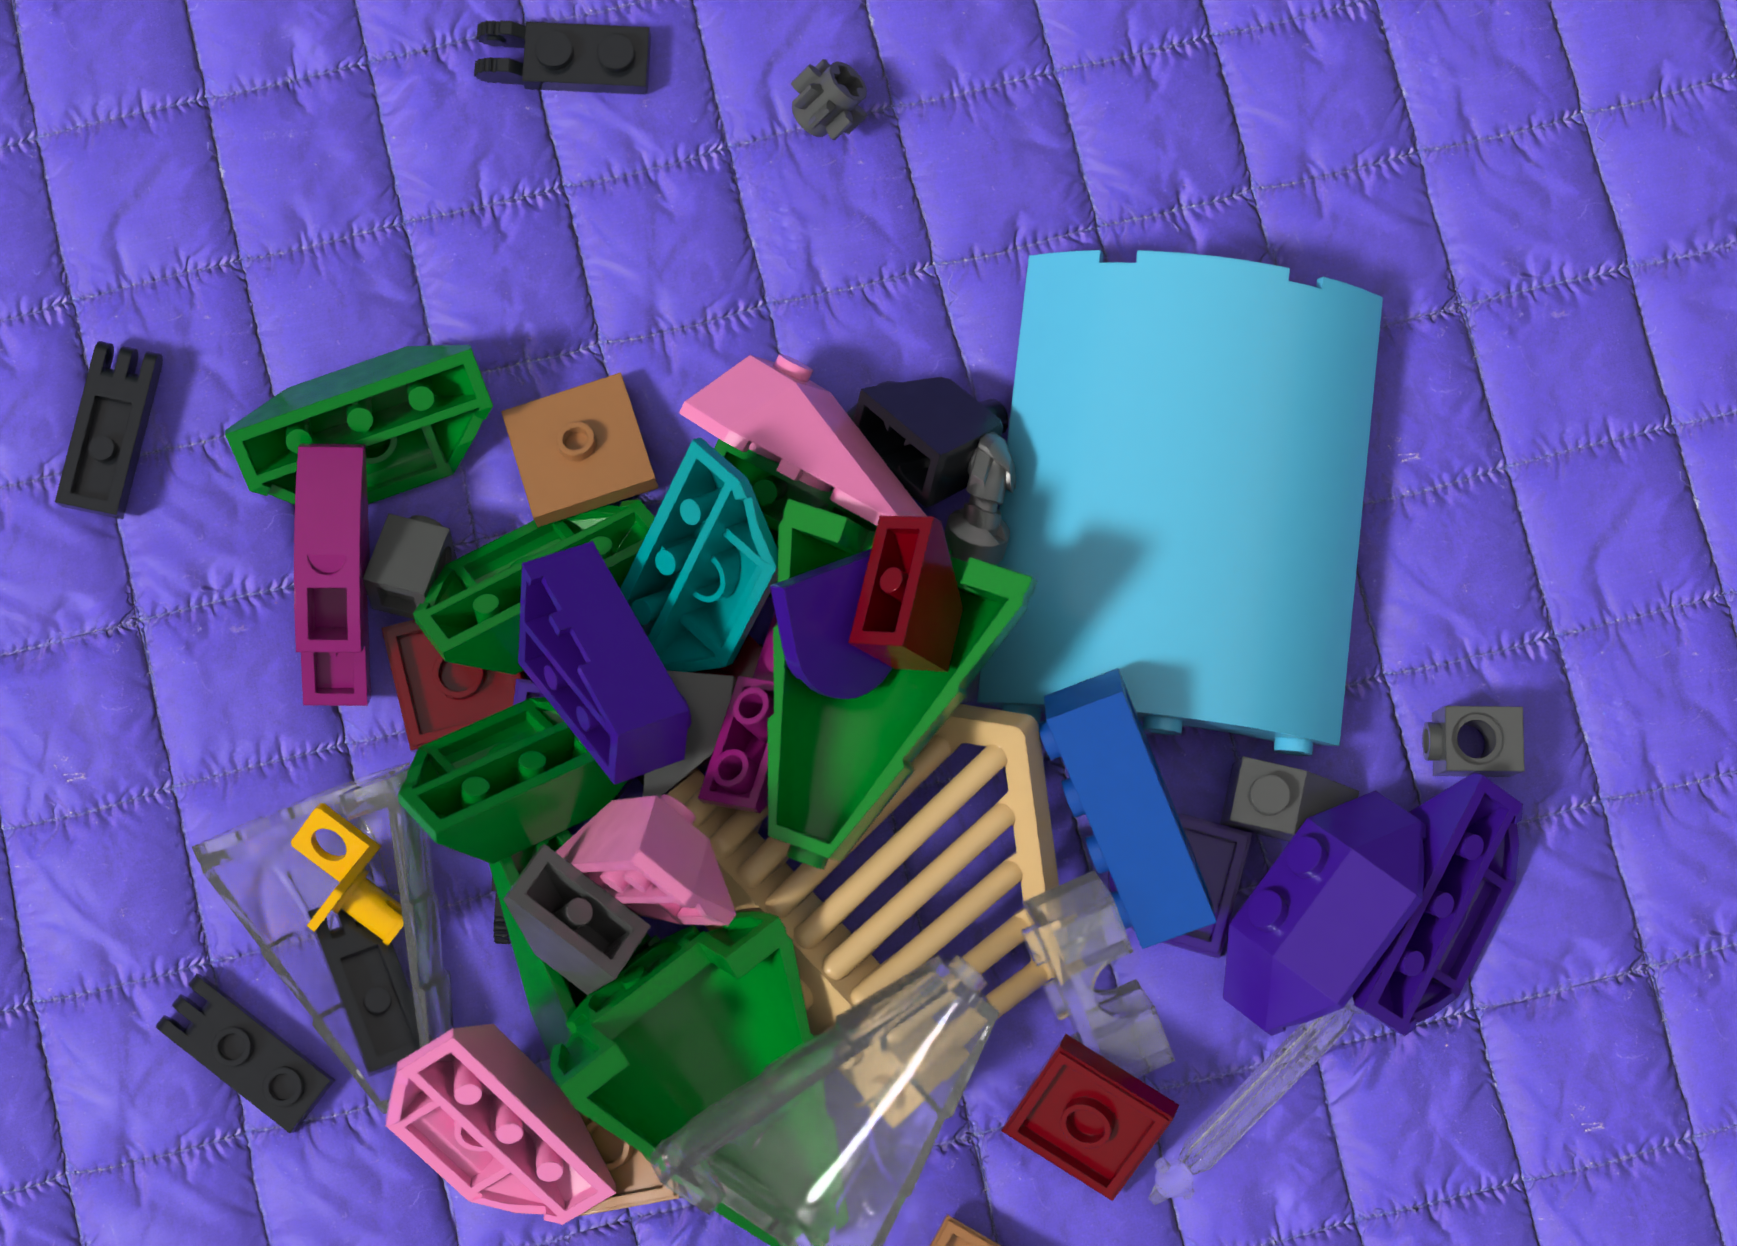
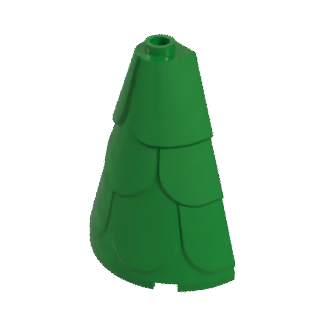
M788 499L783 519L778 529V582L871 549L875 532L864 528L847 517ZM950 557L963 611L948 672L892 668L887 677L875 689L863 696L852 699H837L821 695L809 688L801 679H797L791 673L786 663L778 624L773 628L774 714L768 718V836L790 844L787 857L825 870L828 859L842 861L915 771L912 764L913 760L967 696V687L1027 611L1028 601L1033 595L1037 584L1036 579L969 557L968 562Z
M754 911L736 912V916L729 925H722V928L700 933L695 925H691L649 946L628 960L615 980L590 993L566 1021L565 1024L572 1034L566 1045L563 1042L554 1045L551 1054L550 1068L555 1082L577 1111L640 1151L653 1166L701 1194L705 1203L716 1213L768 1245L831 1246L836 1236L853 1222L835 1117L827 1112L815 1035L810 1033L793 940L787 935L785 926L779 917L770 913Z

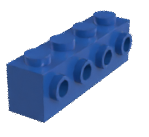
M1119 668L1045 695L1046 720L1038 722L1039 733L1049 758L1054 760L1062 757L1070 777L1061 782L1074 817L1077 818L1086 814L1094 834L1085 837L1086 844L1098 874L1110 871L1117 891L1109 893V898L1121 929L1125 930L1133 927L1141 948L1144 949L1217 923L1211 894Z

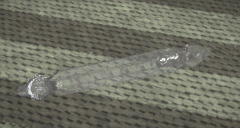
M1353 996L1344 1008L1302 1023L1184 1142L1178 1159L1166 1160L1165 1158H1159L1155 1162V1168L1157 1169L1155 1174L1156 1184L1148 1197L1154 1205L1169 1198L1183 1197L1184 1199H1190L1194 1195V1189L1192 1188L1194 1185V1175L1211 1169L1341 1038L1350 1025L1353 1013H1365L1354 1006Z

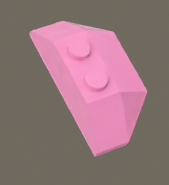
M663 794L660 798L655 795L612 800L556 851L557 854L636 915L680 925H729L736 916V911L709 838L692 825L696 817L691 810L669 795Z
M494 1024L452 1028L397 1063L386 1114V1127L469 1202L513 1213L542 1214L545 1221L563 1225L616 1194V1184L579 1112L570 1104L568 1097Z

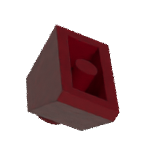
M879 516L848 643L894 669L948 672L963 606L942 522L935 517Z

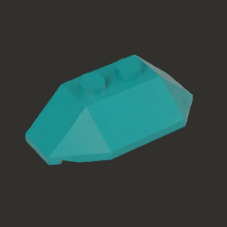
M701 437L692 440L620 588L665 669L680 672H696L722 668L733 664L771 592L770 585L775 584L778 579V548L748 478Z

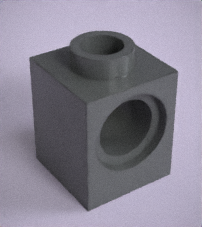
M388 513L363 576V582L372 609L414 619L413 612L420 603H424L430 587L444 566L457 559L450 528L443 527L436 520L426 516L414 515L410 518H405Z
M1444 706L1433 712L1432 722H1425L1422 735L1424 759L1433 761V776L1467 777L1472 773H1478L1485 777H1511L1524 772L1523 707ZM1463 725L1476 728L1483 736L1484 751L1478 759L1464 754L1458 745V732Z

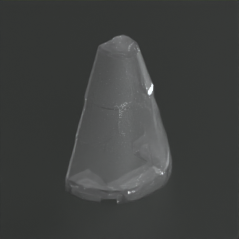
M409 762L368 774L292 803L289 807L277 810L263 818L262 816L192 846L196 859L201 864L202 873L259 945L262 956L312 1016V1026L383 1114L387 1113L396 1067L371 1077L368 1076L314 932L307 927L310 922L307 911L321 907L340 882L293 848L291 840L318 804L324 803L381 846L365 867L369 871L366 878L401 903L404 926L391 942L414 999L420 1048L454 1028L451 972L443 968L440 904L438 895L434 890L430 838L423 828L398 803V792L402 783H405L411 766ZM318 829L316 831V840L326 852L336 856L346 854V845L337 833L328 829ZM331 911L326 917L329 930L340 927L335 913Z
M959 955L950 964L942 957L937 956L836 1015L835 1025L775 1059L764 1068L761 1074L704 1109L682 1128L662 1140L652 1151L650 1157L652 1167L660 1183L708 1215L722 1202L774 1237L780 1246H883L906 1197L910 1196L915 1188L944 1120L953 1117L1000 1013L981 992L988 984V981Z

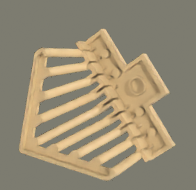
M959 704L913 760L912 764L915 771L846 857L963 743L986 746V748L824 902L813 891L842 861L828 859L825 870L802 863L793 871L786 864V861L789 859L786 855L790 844L772 837L764 840L758 834L762 821L768 816V805L761 813H755L701 802L697 798L705 776L700 770L693 773L666 794L691 810L696 817L692 825L709 838L735 911L764 912L780 918L785 926L787 935L793 940L810 1033L815 1035L817 1047L823 1056L833 1063L866 1099L870 1107L878 1112L894 1130L933 1097L969 1060L959 1049L1044 985L1069 961L1039 726L1035 718L1027 714ZM1005 767L1008 792L855 932L851 933L842 922ZM1013 825L1016 852L1008 856L1001 864L887 960L880 964L871 955L893 932ZM1021 881L1024 908L1017 911L1010 919L922 989L908 994L900 986L901 983ZM705 925L709 931L723 927L722 925ZM1028 938L1031 961L947 1025H937L930 1018L944 1004Z

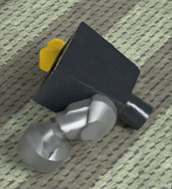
M944 377L907 382L885 381L877 386L861 389L858 403L847 414L914 499L927 508L964 488L971 494L969 503H964V508L951 513L947 520L944 534L948 548L953 551L951 557L966 562L971 557L993 565L998 564L1004 557L1010 530L1001 519V512L997 509V506L1003 504L1006 490L1013 493L1014 488L1016 489L1014 462L1006 440L1001 437L1008 428V414L1002 403L996 399L978 402L951 379Z

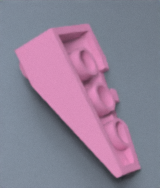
M779 354L776 361L772 362L749 355L687 399L679 414L742 452H747L750 449L761 456L780 462L776 471L794 481L799 480L826 492H830L833 486L834 490L830 499L834 503L876 526L879 516H926L832 393L809 380L813 369L789 356Z

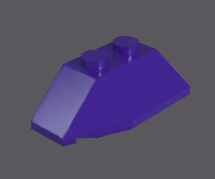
M1472 773L1409 812L1427 825L1426 840L1423 841L1425 859L1423 900L1353 994L1355 1007L1404 1036L1416 1028V1023L1432 1017L1459 997L1516 884L1519 855L1517 823L1522 820L1523 804L1484 775Z
M1376 790L1308 817L1229 923L1223 999L1271 1036L1286 1031V1027L1306 1023L1344 1008L1423 900L1425 867L1423 841L1426 840L1427 825Z

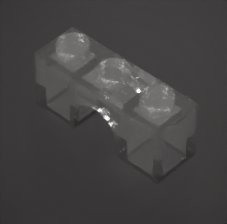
M1095 870L1023 901L1022 904L1031 924L1021 929L1023 939L1035 965L1040 966L1046 963L1053 980L1043 984V989L1057 1020L1060 1021L1068 1017L1074 1032L1070 1036L1136 1078L1174 1062L1175 1058L1155 1006L1137 979L1113 989L1101 990L1094 988L1095 981L1104 967L1134 952L1114 899Z

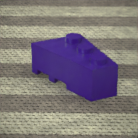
M593 541L522 563L518 664L613 784L624 782L684 760L687 729L691 727L692 723L688 703L677 690Z

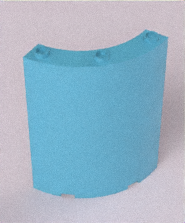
M1101 250L1029 255L1007 446L1015 466L1016 489L1014 488L1013 493L1006 490L1003 504L1000 505L1001 519L1007 524L1010 536L1004 557L996 566L1031 576L1036 579L1037 584L1033 595L1028 601L1027 611L981 669L977 702L1003 708L1002 711L1027 714L1035 718L1037 722H1040L1041 713H1045V695L1119 668L1139 720L1143 721V730L1146 732L1181 735L1182 726L1209 729L1273 741L1274 752L1296 756H1312L1313 745L1340 746L1383 297L1324 276L1317 279L1316 287L1289 281L1290 268L1219 256L1137 250L1136 263L1103 262L1104 254Z

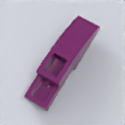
M300 444L298 446L294 522V614L296 652H301L303 705L368 706L371 699L368 600L363 582V576L370 561L366 444Z
M775 612L753 678L738 676L697 798L703 803L761 813L768 805V718L774 714L773 628L777 625Z

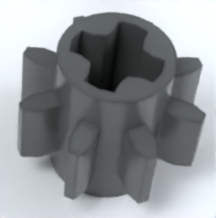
M823 59L815 67L809 64L791 82L793 88L800 93L792 101L793 115L799 125L813 136L824 137L828 134L832 140H836L843 132L849 135L868 116L858 105L866 98V85L861 76L851 66L843 62H834L830 65L826 59Z

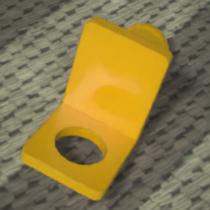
M324 803L318 804L291 840V845L340 883L323 903L307 927L315 932L331 911L337 914L342 909L382 939L383 943L388 946L414 911L410 908L407 909L366 878L369 871L365 867L381 846ZM318 829H328L337 833L346 845V854L336 856L326 852L316 840V831Z

